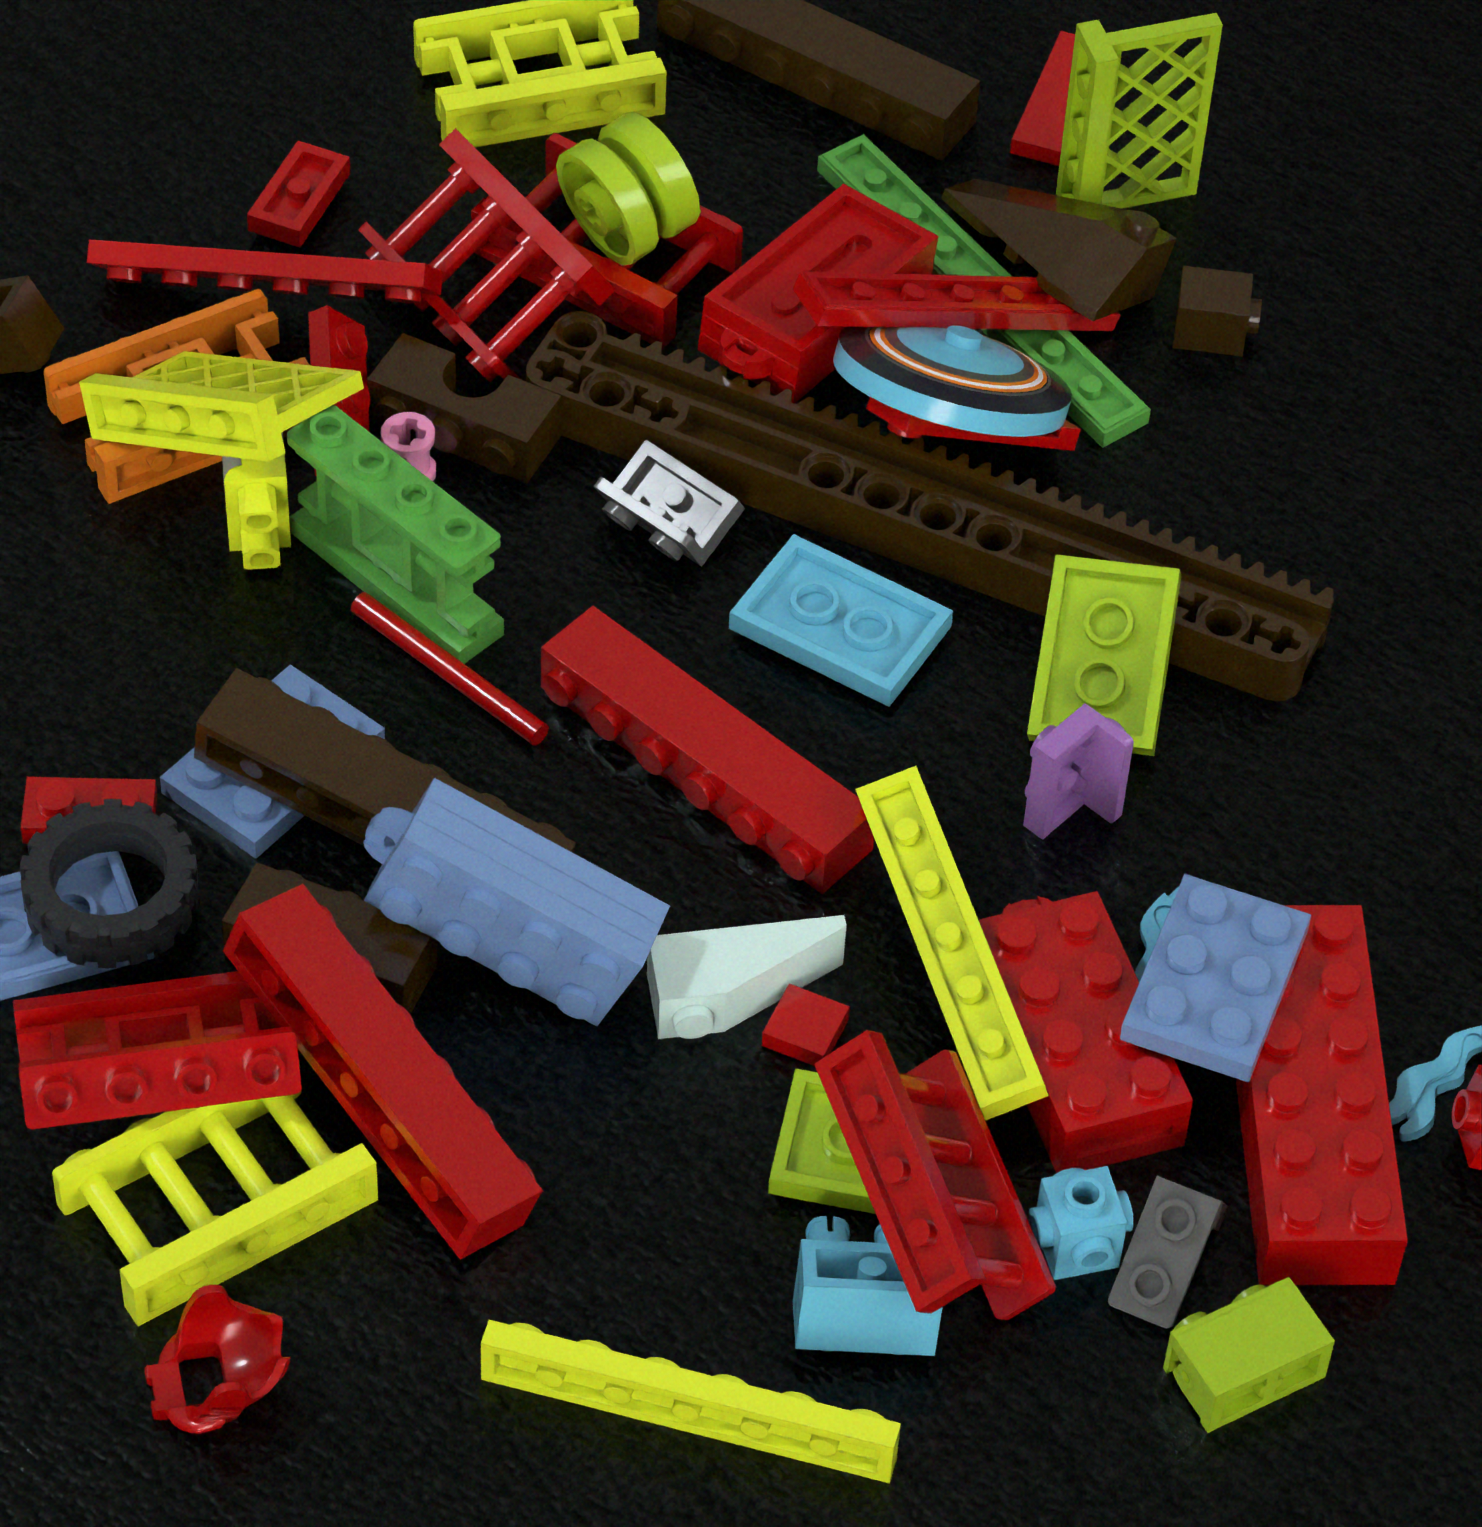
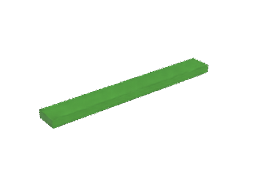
M864 134L818 156L817 171L836 189L842 184H846L939 236L932 275L1012 277ZM981 329L989 338L1028 355L1060 376L1072 393V400L1067 414L1102 448L1149 423L1151 409L1069 330Z

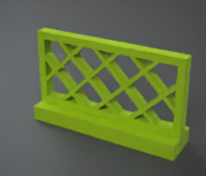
M1217 13L1109 33L1105 32L1099 20L1077 23L1056 195L1123 209L1195 195L1197 193L1223 27ZM1202 37V42L1184 58L1173 52L1187 39ZM1145 47L1149 49L1129 68L1120 63L1123 51ZM1163 60L1174 66L1153 85L1143 79ZM1187 77L1195 81V86L1178 101L1168 96ZM1132 87L1143 93L1125 110L1121 111L1115 107V102ZM1157 103L1167 109L1147 128L1137 122ZM1180 120L1188 123V129L1173 142L1169 143L1162 138ZM1126 130L1135 134L1136 137L1117 154L1109 149V145ZM1151 146L1161 151L1142 169L1132 164L1134 160ZM1175 161L1183 166L1181 177L1156 180ZM1123 172L1131 177L1120 188L1103 191L1104 187L1119 173Z

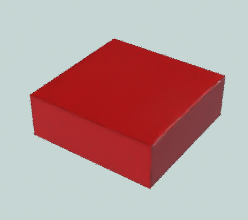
M789 983L762 1032V1046L815 1066L816 1062L829 1055L834 1049L849 1020L850 1006Z

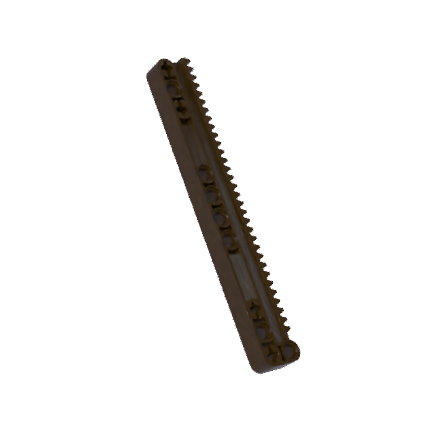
M578 311L561 316L528 361L526 382L561 395V436L628 461L632 459L644 441L648 440L738 499L740 503L1046 617L1055 555L1180 569L1181 583L1168 663L1271 701H1284L1294 697L1301 690L1304 672L1316 649H1322L1325 643L1334 602L1332 588L1327 587L1317 595L1311 594L1310 580L1304 578L1292 587L1287 585L1286 571L1280 570L1271 578L1265 577L1264 563L1256 562L1247 570L1241 568V555L1234 553L1225 561L1219 560L1218 547L1215 545L1209 546L1200 553L1195 551V538L1189 536L1179 544H1175L1172 542L1171 529L1165 528L1155 536L1149 534V521L1143 519L1133 527L1126 526L1125 512L1120 511L1112 518L1107 519L1104 517L1103 504L1097 503L1087 511L1081 509V496L1075 494L1067 501L1061 502L1058 500L1059 488L1052 486L1044 493L1039 494L1036 492L1035 479L1030 478L1018 486L1013 484V471L1007 470L997 478L991 476V463L984 462L977 468L972 469L968 467L969 455L963 453L953 461L946 459L947 447L940 445L928 453L924 451L923 438H917L906 445L902 443V436L893 432L885 437L879 435L880 422L873 421L866 427L860 428L857 427L858 414L851 413L844 419L838 420L835 418L836 406L829 405L820 412L814 411V398L807 397L800 403L795 404L792 403V390L785 389L778 395L773 396L770 395V382L763 381L756 387L751 388L748 386V379H743V374L732 380L727 379V367L724 365L718 366L711 372L705 371V358L698 357L689 364L683 363L684 350L677 349L668 356L662 355V342L655 341L648 347L642 348L640 347V334L634 333L625 340L607 335L604 322L592 313Z

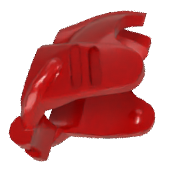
M207 1285L197 1289L183 1310L177 1333L164 1346L158 1364L145 1367L146 1383L152 1386L154 1401H151L153 1418L156 1420L169 1419L180 1430L197 1434L220 1429L225 1423L236 1419L245 1407L253 1404L270 1392L288 1370L290 1357H282L281 1355L282 1317L275 1313L265 1312L232 1300L223 1286ZM218 1358L224 1383L216 1386L202 1404L186 1406L179 1363L190 1359Z

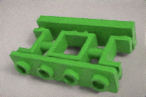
M335 405L300 422L287 432L288 445L295 450L296 454L316 469L317 481L298 494V502L304 507L290 516L291 534L362 591L370 594L464 664L504 635V619L495 612L494 608L473 592V583L494 569V559L489 555L501 546V536L497 531Z

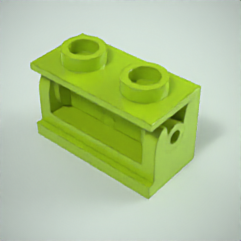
M1287 1277L1268 1287L1261 1284L1252 1286L1240 1293L1231 1304L1208 1315L1205 1312H1197L1184 1318L1170 1332L1163 1369L1166 1373L1173 1371L1180 1389L1201 1418L1200 1423L1206 1432L1209 1433L1325 1378L1335 1340L1290 1277Z

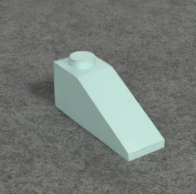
M845 916L657 935L647 957V978L658 1039L674 1037L695 1039L710 1033L725 1032L778 1002L789 983L802 988L843 965L847 926Z

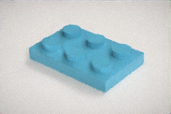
M793 534L729 612V629L890 707L951 628L953 610Z

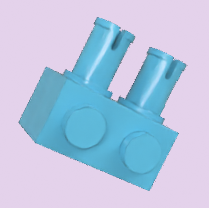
M819 1216L811 1220L806 1228V1239H801L793 1295L795 1349L935 1356L942 1307L932 1314L916 1312L881 1225L879 1224L874 1232L875 1243L849 1241L850 1229L844 1219L833 1216L832 1232L827 1230L826 1216Z

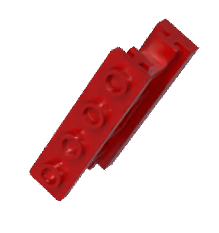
M238 971L13 1000L20 1058L19 1077L27 1128L32 1130L298 1094L302 1089L294 1028L289 1026L281 1027Z

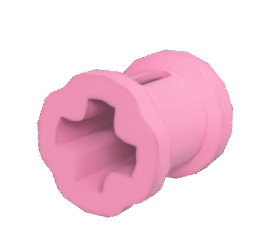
M416 412L394 414L381 427V442L431 481H434L436 478V462L430 456V450L435 443V427L432 421ZM411 429L415 430L416 432V438H414L412 441L410 433Z

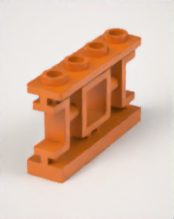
M256 289L186 316L175 318L167 323L129 337L121 338L80 355L66 358L44 369L48 407L54 415H57L62 424L86 416L79 381L95 373L134 377L183 351L221 355L237 349L241 358L273 361L265 349L279 344L278 318L273 311L268 312L267 297L261 289ZM305 357L289 362L310 365ZM293 427L283 431V438L287 436V432ZM92 437L85 439L87 464L92 472H97L98 488L108 504L222 461V456L96 440L92 439Z

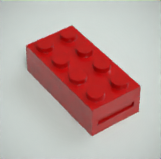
M842 184L705 295L698 350L718 361L721 366L725 365L730 370L743 374V379H749L758 385L763 381L770 382V392L778 395L785 389L792 390V403H796L836 369L833 357L840 332L845 328L843 326H817L793 290L799 273L809 271L932 275L939 236L848 185Z
M1098 891L1054 902L1037 896V900H1021L1012 905L1009 903L1000 915L979 919L978 921L1048 1093V1097L1027 1104L1056 1173L1069 1168H1080L1083 1170L1099 1168L1184 1146L1193 1099L1175 1059L1120 1040L1122 1024L1139 981Z

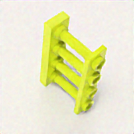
M300 1091L294 1095L167 1111L154 1118L141 1119L129 1126L123 1134L93 1149H83L74 1153L62 1165L53 1170L52 1176L56 1202L62 1213L70 1215L90 1205L130 1263L119 1269L124 1307L139 1327L188 1301L197 1289L207 1285H218L378 1201L376 1161L363 1143L342 1154L333 1153L294 1099L301 1094ZM270 1112L311 1169L282 1185L272 1183L235 1131V1129ZM208 1143H211L251 1200L223 1216H214L175 1161ZM149 1173L190 1230V1233L161 1248L152 1247L114 1192Z

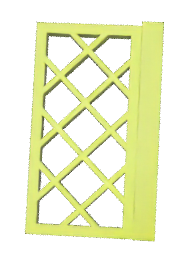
M183 351L134 377L95 373L79 381L92 439L270 462L285 454L281 434L283 431L364 389L361 371Z

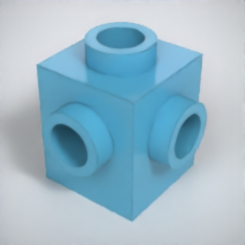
M1108 1166L1089 1170L1069 1168L1056 1173L1052 1177L1041 1178L1037 1207L1029 1209V1224L1039 1247L1043 1248L1053 1280L1119 1268L1125 1233L1133 1230V1212L1127 1193L1124 1190L1116 1191Z

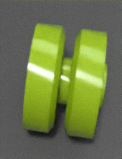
M634 111L621 115L601 128L598 141L592 138L582 140L558 157L556 163L558 182L573 215L591 241L608 258L621 265L633 264L656 248L659 240L658 235L662 238L676 236L696 223L701 213L699 195L695 184L678 151L657 126L648 118Z

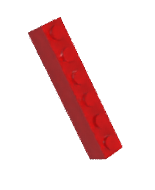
M590 607L541 647V688L544 689L547 696L554 703L570 708L589 722L593 730L600 737L608 741H615L634 755L641 766L649 773L661 775L680 789L695 807L701 810L707 809L729 825L741 841L749 845H756L778 861L781 868L793 879L803 880L823 894L873 850L874 836L858 796L596 607Z
M301 884L240 912L223 949L224 954L281 1027L289 1026L294 1028L298 1050L458 1258L461 1260L522 1227L543 1191L536 1182L531 1168L522 1159L517 1158L495 1130L494 1123L489 1114L474 1103L456 1080L449 1063L434 1052L416 1029L409 1012L395 1002L377 979L370 962L355 951L337 928L330 911L325 906L319 904L305 885Z

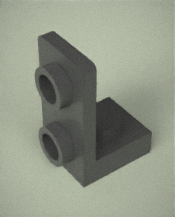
M1156 1176L1109 1295V1305L1163 1328H1172L1212 1229L1220 1230L1229 1206L1220 1200Z

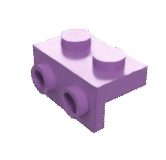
M1084 703L1057 727L1050 725L1037 736L1030 750V756L1033 758L1030 780L1025 789L1027 802L1023 826L1043 840L1084 804L1109 823L1115 822L1122 815L1134 741L1117 721L1105 718Z

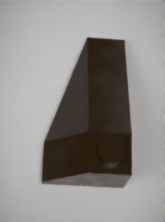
M973 179L945 188L941 198L980 234L1001 238L1007 244L1003 254L1014 264H1024V261H1026L1039 272L1036 278L1038 281L1037 285L1046 293L1092 321L1153 299L1177 239L1159 228V222L1144 212L1131 211L979 179Z

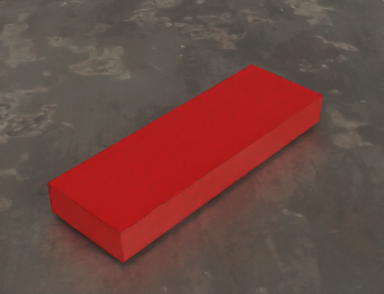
M1060 31L1012 137L1011 154L1059 166L1075 34Z

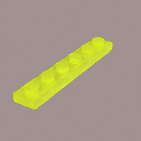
M917 767L908 768L855 789L985 1121L1048 1097L1045 1084Z
M489 1320L481 1340V1380L886 1483L891 1481L897 1460L901 1423L886 1420L874 1411L867 1409H854L850 1411L818 1403L803 1393L793 1391L779 1393L751 1386L742 1379L732 1375L718 1374L711 1376L680 1368L674 1362L664 1358L649 1357L644 1359L612 1351L609 1347L597 1341L581 1340L576 1342L544 1334L540 1329L525 1323L509 1325Z

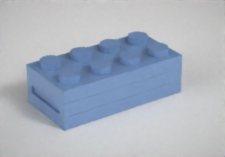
M436 778L432 780L412 813L401 808H382L381 812L371 819L366 829V838L363 842L365 849L382 865L364 899L365 902L380 909L390 920L400 924H408L434 938L451 953L473 959L497 972L507 983L516 987L526 988L556 1004L566 1015L576 1019H584L595 1026L599 1025L642 969L670 908V905Z

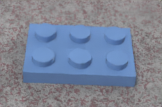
M289 665L272 680L283 692L310 706H319L329 710L339 721L366 735H376L385 739V728L292 665ZM194 748L160 777L162 794L256 859L305 816L195 759Z
M1184 874L1123 1021L1120 1040L1249 1082L1307 935L1311 914Z

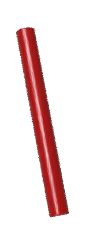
M362 592L354 599L351 605L352 613L527 742L536 746L546 737L549 726L370 594Z

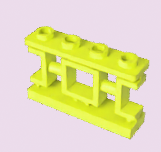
M528 0L421 18L413 23L414 58L422 76L450 71L454 82L453 86L435 89V109L437 119L441 121L442 141L455 128L474 147H481L606 125L621 115L633 111L644 117L665 114L667 72L661 57L657 58L655 51L627 55L622 41L639 39V12L636 6L633 7V0ZM599 38L598 42L576 45L578 41ZM558 53L563 67L517 74L513 60ZM491 57L492 59L470 64L466 62L467 60ZM609 64L608 67L586 70L585 68L586 66ZM499 81L501 84L498 86H492L481 89H476L475 87L476 85L494 83Z

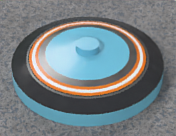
M949 326L948 328L845 327L840 332L833 357V363L838 373L852 386L873 399L927 421L982 434L1028 437L1052 433L1060 429L1065 423L1072 400L1070 388L1054 371L1004 343L962 326Z

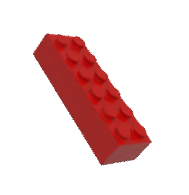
M1283 905L1311 914L1309 929L1249 1082L1236 1079L1258 1281L1261 1285H1272L1290 1277L1295 1285H1396L1408 1239L1362 905Z

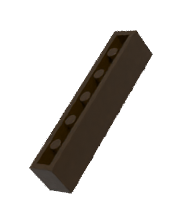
M658 0V31L940 161L948 155L976 123L980 80L803 0Z
M238 668L234 670L196 722L195 759L363 846L366 838V829L371 819L379 814L382 808H401L412 813L432 780L436 778L572 853L575 851L576 842L566 838L556 827L547 823H537L508 808L498 797L488 793H479L452 779L440 767L432 764H423L395 750L385 739L376 735H366L339 721L329 710L319 706H310L283 692L271 680L262 677L256 678Z

